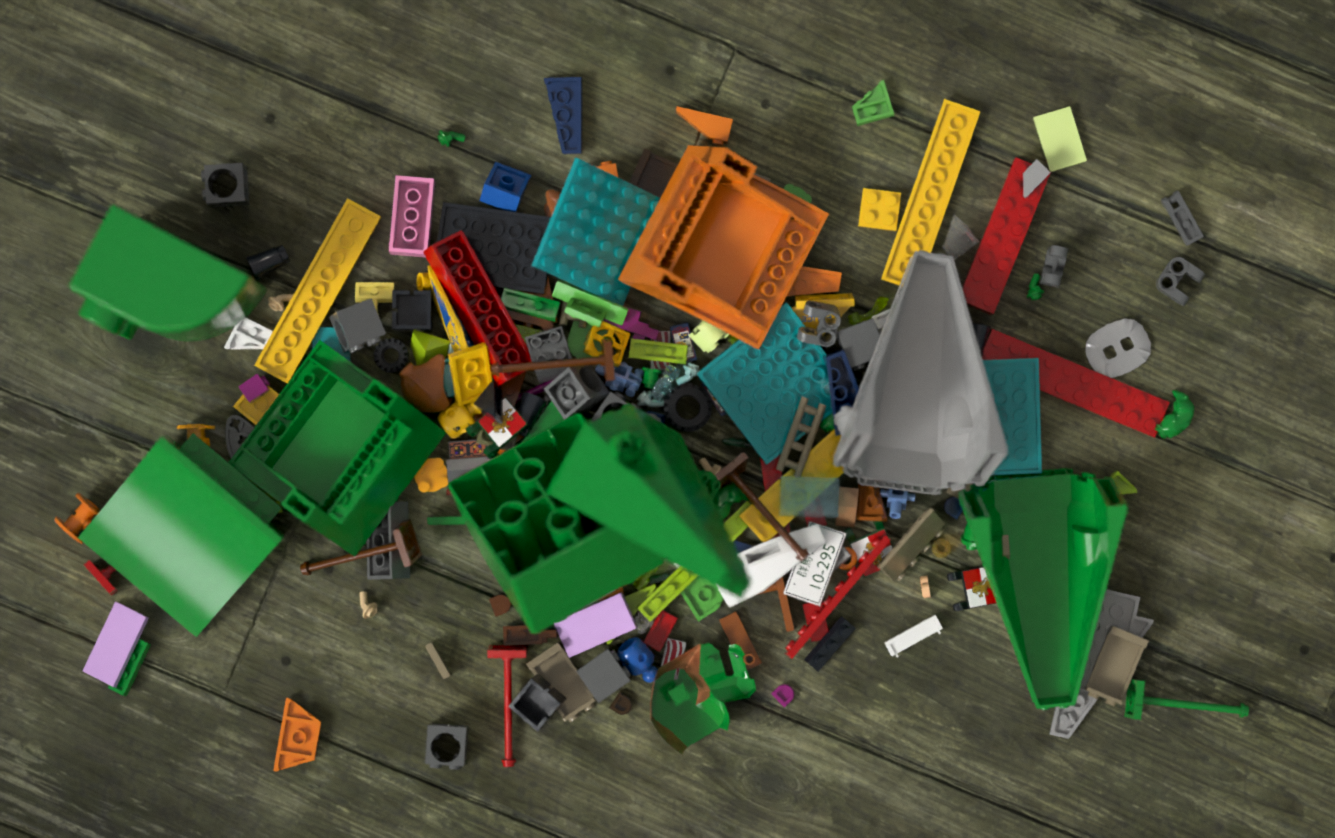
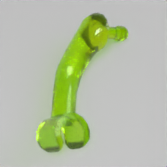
M878 297L871 311L859 315L858 312L848 315L850 324L855 325L872 319V316L879 314L887 305L888 298Z

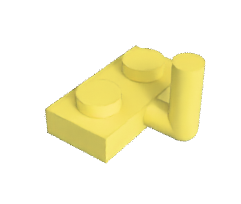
M356 282L355 303L372 299L378 313V303H392L394 283Z

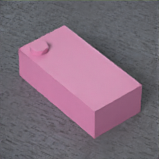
M396 175L389 243L390 255L425 257L423 251L430 247L435 180L433 178Z

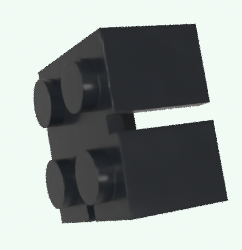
M392 290V308L398 309V313L392 311V329L432 331V291L414 290L415 296H412L410 290Z
M540 674L532 677L509 705L516 714L537 732L545 727L554 713L558 711L567 699L556 688L550 689L551 684Z

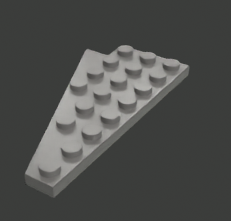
M1106 589L1076 704L1068 708L1055 707L1049 732L1050 735L1069 739L1097 701V699L1088 696L1089 691L1084 689L1110 626L1117 627L1142 638L1153 624L1154 620L1136 616L1140 597Z

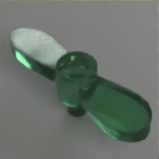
M673 572L650 576L648 582L655 584L665 581Z

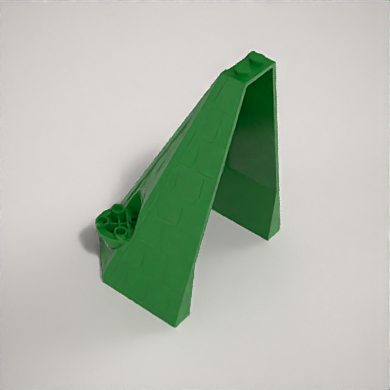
M629 403L623 405L622 409L616 412L610 411L601 415V419L584 423L546 493L742 600L750 588L752 580L713 502L721 483L712 472L706 470L698 471L681 434Z
M1060 468L1042 470V473L991 475L984 485L976 486L974 483L970 485L971 490L966 491L962 489L959 491V501L967 520L964 533L961 535V543L966 545L967 550H978L1036 708L1041 710H1048L1051 707L1068 708L1076 704L1126 517L1127 504L1112 477L1105 476L1104 479H1097L1096 474L1083 471L1079 475L1074 474L1073 469ZM1003 535H1008L1010 559L1003 556Z

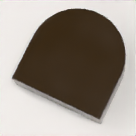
M619 692L609 708L617 714L625 715L631 710L632 702L626 695Z

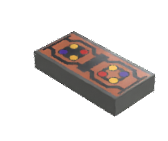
M476 439L448 442L450 459L487 457L483 453L487 446L477 444Z

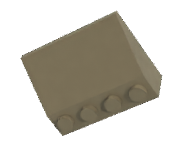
M931 508L926 509L876 567L893 582L896 579L900 581L906 574L904 570L908 565L912 567L919 560L917 555L921 551L925 553L932 545L930 542L934 536L938 538L944 532L943 526L945 523Z

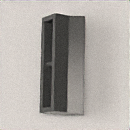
M488 457L447 460L448 482L491 459Z

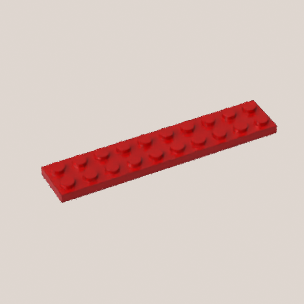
M991 329L984 347L983 356H981L982 360L1039 358L1040 391L1153 438L1156 437L1158 432L1154 428L1163 420L1170 403L994 329Z

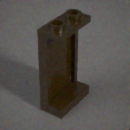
M644 148L629 183L661 198L678 164L653 154L652 151Z

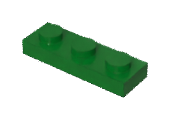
M505 287L501 297V301L507 310L553 322L556 320L560 306L559 301Z
M139 638L117 687L109 685V689L127 697L151 646L150 643Z

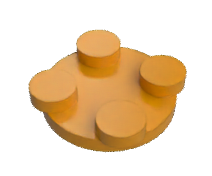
M441 458L427 459L416 473L415 481L421 492H435L448 485L447 468Z

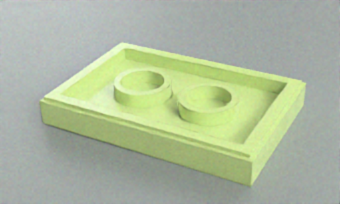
M1070 106L1033 117L1049 171H1057L1087 161Z

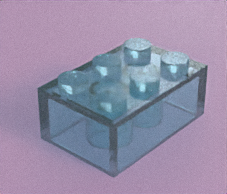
M780 477L779 516L838 517L839 478Z

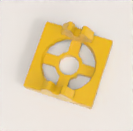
M603 321L600 327H591L584 342L585 348L583 352L593 357H598L599 354H602V350L599 352L595 348L593 339L601 344V339L608 337L612 340V348L616 349L617 352L613 355V364L618 368L631 333ZM600 330L608 331L607 334L603 336L597 334V332ZM613 334L619 339V343L615 341Z

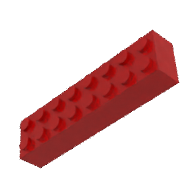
M1016 157L1011 164L962 286L966 305L993 315L1050 176L1049 174L1024 198L1023 173L1032 164Z
M461 230L424 250L423 253L474 345L483 342L486 344L491 375V364H495V362H498V365L532 362L528 347L463 231ZM526 371L499 373L497 377L496 375H492L497 386H500Z

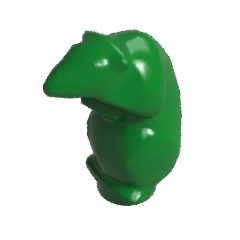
M1172 391L1176 399L1173 403V412L1165 416L1161 423L1157 424L1154 428L1163 439L1167 437L1171 439L1177 436L1192 421L1195 409L1194 404L1189 396L1181 391Z
M729 484L717 491L713 502L723 520L729 515L732 503L750 500L735 484Z

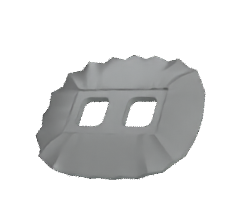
M1124 318L1107 324L1093 333L1086 342V355L1090 365L1095 372L1110 378L1131 372L1146 362L1151 354V342L1143 326L1134 319ZM1126 337H1130L1134 345L1128 351H1124L1120 343ZM1109 345H1112L1117 353L1116 357L1112 359H1107L1103 352V349Z

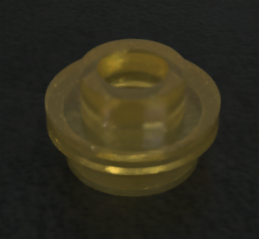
M937 539L932 544V553L938 558L948 556L951 551L950 543L945 539ZM939 545H943L945 547L943 552L938 551L937 548Z

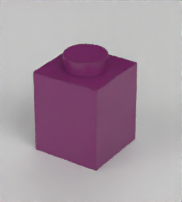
M259 374L254 375L238 386L249 403H253L270 391L268 388L270 385L269 381L264 375L260 376Z

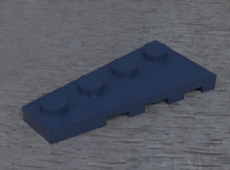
M544 78L562 154H582L583 78Z

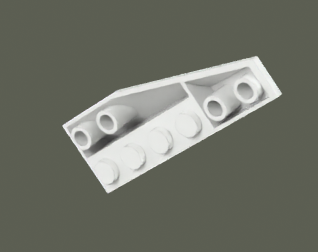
M819 524L789 533L803 550L805 548L808 549L809 554L826 542ZM779 536L739 553L752 580V584L742 600L720 588L718 589L728 607L735 606L765 591L801 561L796 559L797 554Z

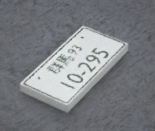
M809 522L808 527L816 525V523ZM820 525L826 542L813 551L807 559L792 568L784 590L785 595L817 606H821L846 538V533Z

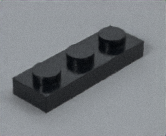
M841 616L804 660L819 672L856 628Z

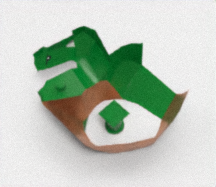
M710 643L699 644L658 668L652 686L650 719L659 735L681 755H683L688 746L721 728L728 731L730 723L729 713L724 703L749 698L756 690L754 679L750 678L747 673L743 659L745 654L739 645H729L728 651L734 671L732 676H726L719 650ZM680 668L678 679L675 680L676 669Z

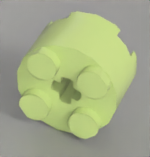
M701 321L688 336L703 352L709 353L719 345L717 342L719 339L722 340L729 334Z

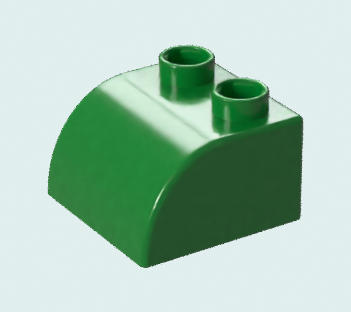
M114 204L111 205L69 284L72 291L85 297L78 314L90 322L128 340L133 339L139 326L166 338L185 342L207 340L234 328L235 325L256 308L268 290L245 273Z
M576 413L459 476L448 484L459 512L483 558L527 628L533 634H537L555 623L566 620L573 613L622 586L633 583L640 576L665 562V558L546 493L582 426L587 422L581 413Z

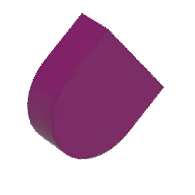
M787 684L778 686L771 693L783 707H786L794 698V690Z

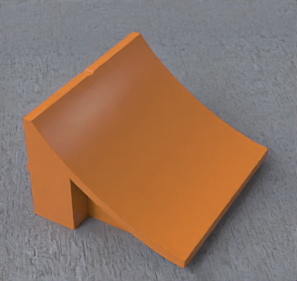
M688 145L618 280L726 332L755 349H759L829 214L800 197L754 175L757 167L728 148Z

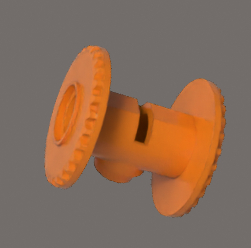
M77 493L76 497L82 503L75 510L76 514H72L66 521L57 516L54 520L70 537L83 544L78 538L80 531L85 530L91 523L92 518L101 510L88 498Z

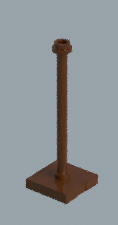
M601 339L602 354H599L598 357L498 365V362H495V364H491L492 375L497 377L499 373L600 364L604 369V378L607 381L615 380L612 341L610 339Z
M744 452L715 474L717 480L721 483L720 489L728 483L734 482L797 554L796 559L803 562L810 555L808 549L805 548L803 550L740 479L739 475L746 470L748 456Z
M408 519L401 522L392 531L396 541L394 543L359 551L355 557L351 554H346L311 564L305 561L300 565V570L303 575L308 576L314 570L397 549L399 550L404 567H408L422 556V552L412 521Z

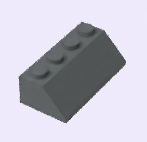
M395 502L393 506H390L388 513L368 538L367 549L396 542L392 531L401 522L409 519L408 502ZM398 549L367 557L368 580L410 578V566L404 567Z

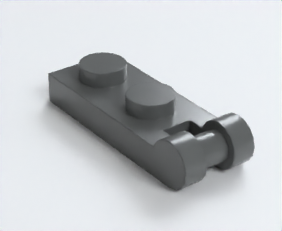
M1178 190L1173 192L1172 196L1160 199L1186 246L1204 237ZM1177 202L1179 207L1173 209L1171 204Z

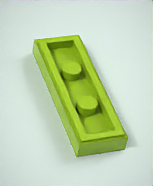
M631 339L629 358L686 365L688 345Z

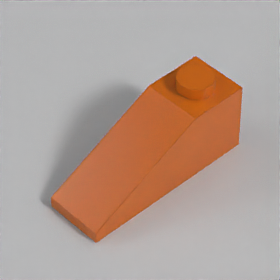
M677 106L676 113L706 138L712 140L713 144L723 146V143L728 144L733 119Z

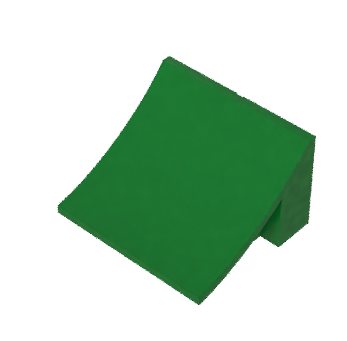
M319 340L228 463L282 503V506L304 523L355 557L388 513L390 506L394 505L399 495L414 478L446 432L375 378L370 377Z
M194 433L182 446L170 436L164 435L161 436L78 538L197 637L283 538L284 533L270 522L282 507Z

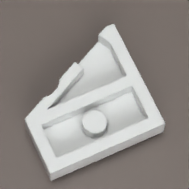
M245 317L235 325L224 348L263 349L273 331Z

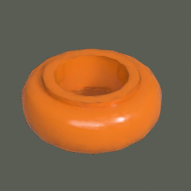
M845 547L852 556L849 564H842L839 569L850 570L857 563V554L852 548Z

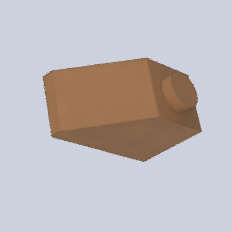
M839 487L836 526H855L859 489Z

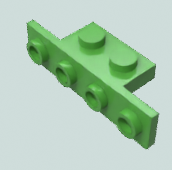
M562 280L556 282L552 297L568 303L564 313L569 314L573 318L586 321L592 326L600 327L604 319L621 326L623 325L628 308Z

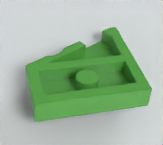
M884 80L880 81L872 91H869L864 95L863 99L852 106L857 126L894 116Z

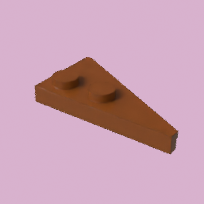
M858 483L856 520L887 522L879 487L865 486Z

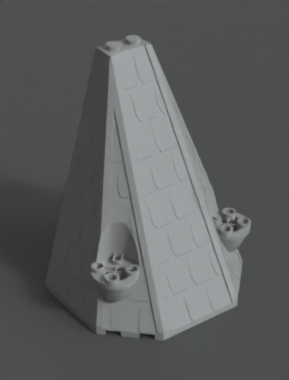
M923 250L914 252L905 269L853 408L844 406L834 416V422L838 426L841 439L833 457V465L844 467L843 472L850 477L856 476L857 482L860 485L938 495L942 494V489L946 488L957 491L966 489V484L975 483L976 486L984 485L1007 455V446L953 256H947L943 253H928Z

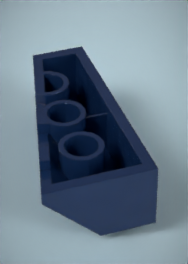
M841 349L822 356L828 373L833 421L835 414L840 412L842 407L849 406L853 408L859 392L845 351ZM834 422L835 436H838L840 432Z

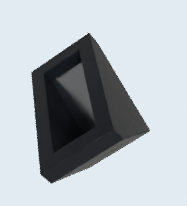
M490 382L474 402V405L483 414L502 424L503 392L495 382Z

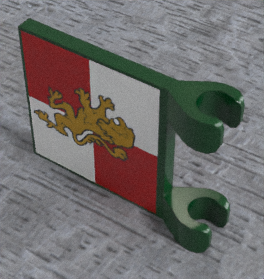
M505 397L503 399L502 424L484 415L477 422L469 425L466 431L471 437H475L481 429L486 433L493 444L487 446L483 453L489 459H492L504 445L525 429L528 423Z
M873 521L877 530L858 539L855 538L851 528L844 530L851 548L857 554L858 565L861 562L859 558L865 551L869 553L873 548L872 542L878 536L880 538L884 535L888 537L882 521ZM891 542L888 543L863 573L864 578L881 571L876 566L893 548Z

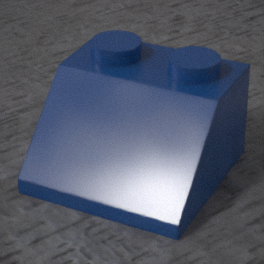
M495 162L484 183L479 201L505 211L517 212L531 175Z

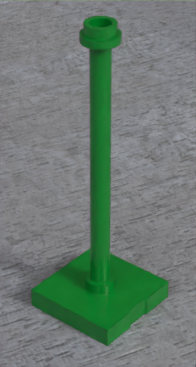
M1131 679L1127 689L1124 717L1141 720L1143 704L1234 713L1239 714V717L1243 718L1248 716L1249 706L1244 703H1240L1239 706L1146 697L1144 696L1145 681Z

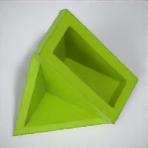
M413 330L410 343L417 365L426 363L437 354H442L445 358L450 345L449 340L417 330Z
M1118 471L1110 475L1121 494L1137 493V489Z

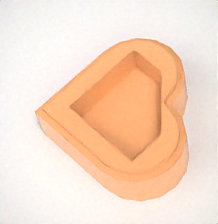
M921 576L922 595L924 598H930L928 576Z

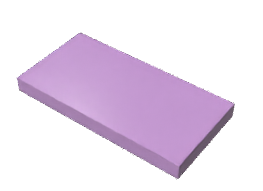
M622 592L576 612L564 621L554 624L569 658L638 628Z
M115 601L83 672L116 688L149 618Z

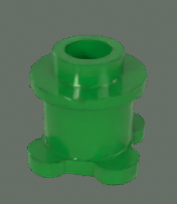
M643 367L644 375L643 381H641L644 384L643 387L655 389V386H659L658 378L662 371Z

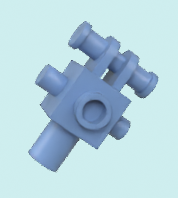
M621 362L618 368L614 366L615 380H606L605 385L613 391L618 390L620 392L627 388L625 391L626 395L633 397L635 391L640 387L641 377L644 375V372L641 369H635L634 373H632L633 367L628 366L626 362ZM597 364L596 373L604 376L603 366Z
M881 489V497L888 498L889 516L893 519L901 517V511L906 510L907 501H915V494L908 493V491Z

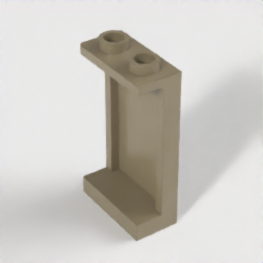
M1110 626L1084 689L1089 691L1088 696L1099 699V696L1107 699L1105 703L1115 707L1117 704L1122 705L1123 698L1142 652L1147 647L1149 641L1117 627Z
M559 642L526 664L534 676L540 674L551 684L550 689L556 688L567 698L558 709L564 722L567 720L572 722L579 717L578 713L581 710L585 709L587 712L596 706L594 704L596 701L595 697L576 672V667Z

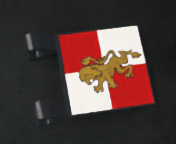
M984 567L947 574L948 581L962 579L966 602L953 604L954 611L996 604Z

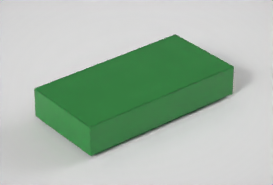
M427 517L428 525L465 524L462 517Z

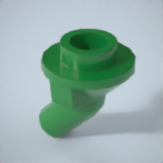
M439 130V135H437L441 145H446L447 147L450 146L452 139L460 142L465 140V135L453 131Z
M1034 274L1029 284L1026 298L1031 299V301L1042 298L1044 290L1040 289L1038 285L1041 278L1039 274Z

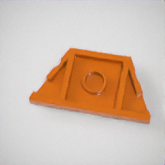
M286 698L273 769L275 772L313 761L316 757L322 721L291 698Z

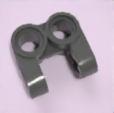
M1056 245L1048 247L1040 284L1055 288L1060 287L1068 248Z
M1176 257L1168 262L1161 275L1157 278L1156 287L1161 293L1179 305L1185 306L1190 298L1176 288L1177 284L1184 274L1201 283L1206 274L1184 258ZM1174 262L1181 264L1182 270L1180 272L1173 270ZM1163 278H1168L1171 281L1170 288H1165L1162 285Z
M807 301L803 312L808 316L820 318L819 324L816 329L800 327L797 339L801 342L823 347L832 346L836 341L837 329L841 323L839 309L832 304ZM829 315L835 316L833 319L826 318ZM825 332L830 333L829 336H822Z

